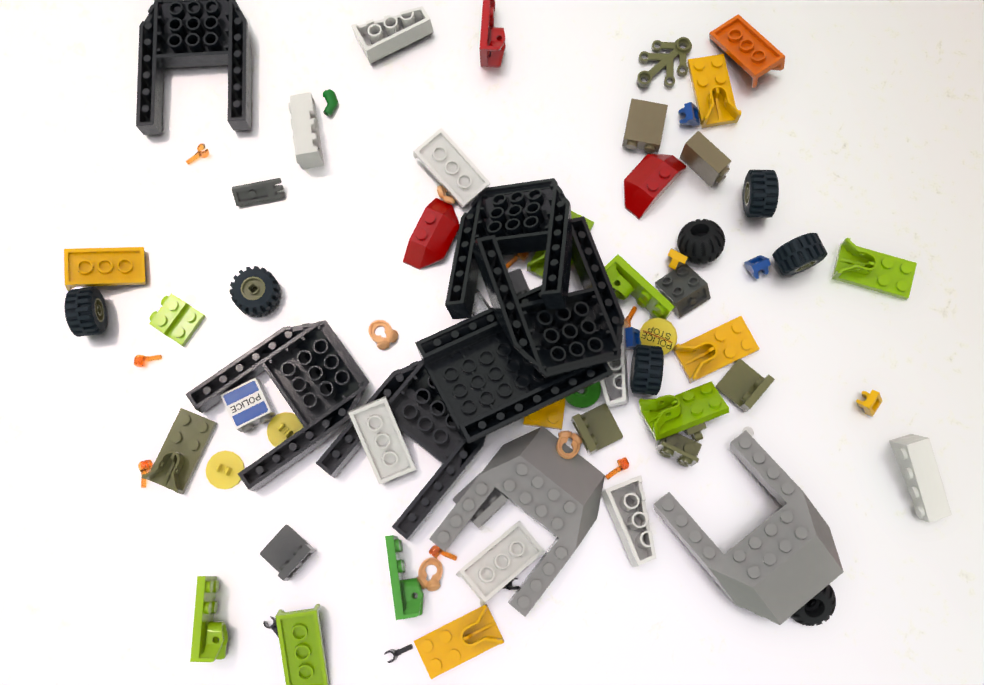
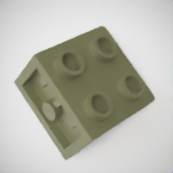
M738 359L715 387L740 409L747 412L775 379L769 374L765 378L762 377L743 360Z
M606 403L582 415L577 414L571 419L589 455L623 438Z
M676 433L660 439L656 450L660 451L659 454L668 459L670 457L678 460V464L688 467L698 463L699 458H697L702 444Z

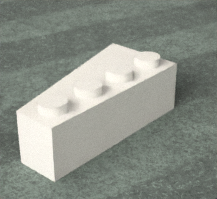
M423 6L402 11L400 15H387L381 20L373 21L371 19L362 25L357 23L351 25L355 38L370 64L434 32L431 19Z
M311 92L290 95L288 110L292 117L290 125L293 130L292 139L296 163H300L303 170L324 166L313 95Z
M625 323L622 329L620 360L608 362L613 375L600 381L606 404L609 408L629 403Z
M909 434L890 440V445L915 505L917 516L927 522L951 516L952 513L930 438Z
M642 475L601 492L632 567L656 559L652 531H650L649 525L650 519L645 503L646 497L645 492H643Z

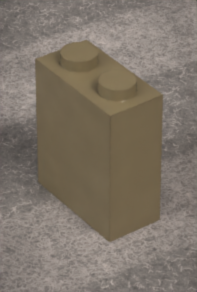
M632 98L622 146L630 150L640 149L647 153H658L668 105Z
M699 131L685 143L680 159L710 187H713L716 183L719 185L726 178V174L730 170L728 167L731 160Z

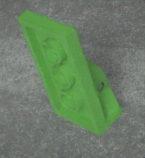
M395 535L385 536L396 620L420 616L423 613L424 594L417 578L403 580L402 572H406L404 560L400 558V552H403L402 540H399L398 536ZM415 592L418 594L417 598L413 596Z

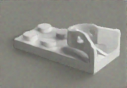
M442 127L413 151V157L415 159L418 158L462 208L490 185V181Z
M386 396L348 411L379 485L416 470L415 463L411 458Z
M518 521L463 566L456 575L464 579L480 599L479 604L483 606L545 551L522 523Z

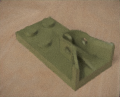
M180 408L150 472L143 474L142 478L184 495L217 423Z

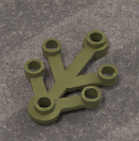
M681 37L675 42L655 40L651 47L654 53L643 51L639 54L638 60L641 64H647L649 61L660 62L649 71H641L637 77V84L641 87H648L651 84L652 78L666 67L664 86L672 88L675 84L674 59L679 55L677 75L680 77L686 76L688 72L686 54L691 51L692 44L686 37ZM662 49L672 50L669 54L659 53Z

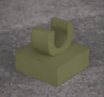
M705 422L683 430V432L691 435L695 441L703 439L701 430L706 429Z

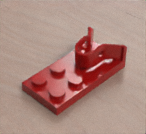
M483 0L479 48L481 67H501L506 48L504 28L494 27L495 0Z

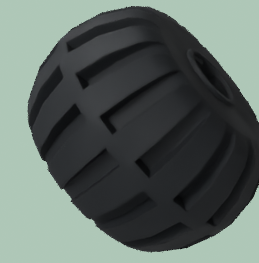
M696 219L681 229L677 240L678 249L681 254L688 257L687 260L689 262L706 264L717 259L722 253L725 246V235L721 227L714 221Z
M830 584L795 612L791 618L806 626L823 624L822 621L826 622L830 619L836 606L835 592Z

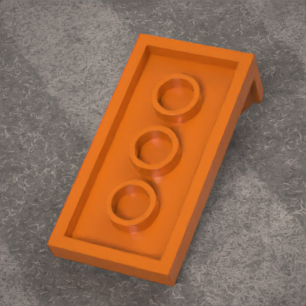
M739 14L709 33V38L753 78V88L757 87L758 78L770 70L781 71L784 69L785 55Z

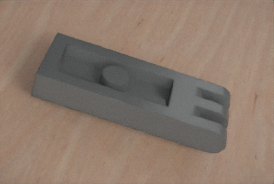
M281 178L233 186L231 190L236 206L285 197V192L282 191L284 189L283 185H277L282 183Z

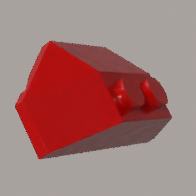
M647 154L624 179L625 209L637 219H640L687 166L673 155Z
M435 198L426 206L409 238L403 263L421 270L424 267L444 260L460 226L451 204Z

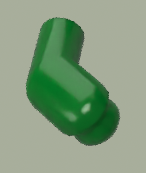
M328 89L323 92V97L327 101V106L323 113L331 117L338 105V100L335 92Z

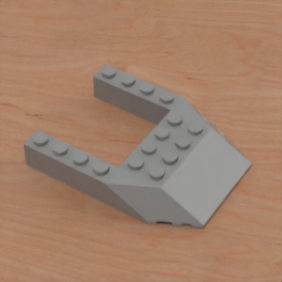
M543 426L504 444L429 538L430 541L445 552L494 488L556 537L555 541L508 601L512 607L525 617L575 552L596 521L605 478L601 471L579 454L572 459L562 458L556 450V443L559 438ZM565 443L562 445V450L565 453H571L573 451V449H571Z
M745 430L730 443L729 449L778 501L782 508L726 554L721 552L670 492L654 503V510L735 605L781 625L844 571L828 524L803 490Z

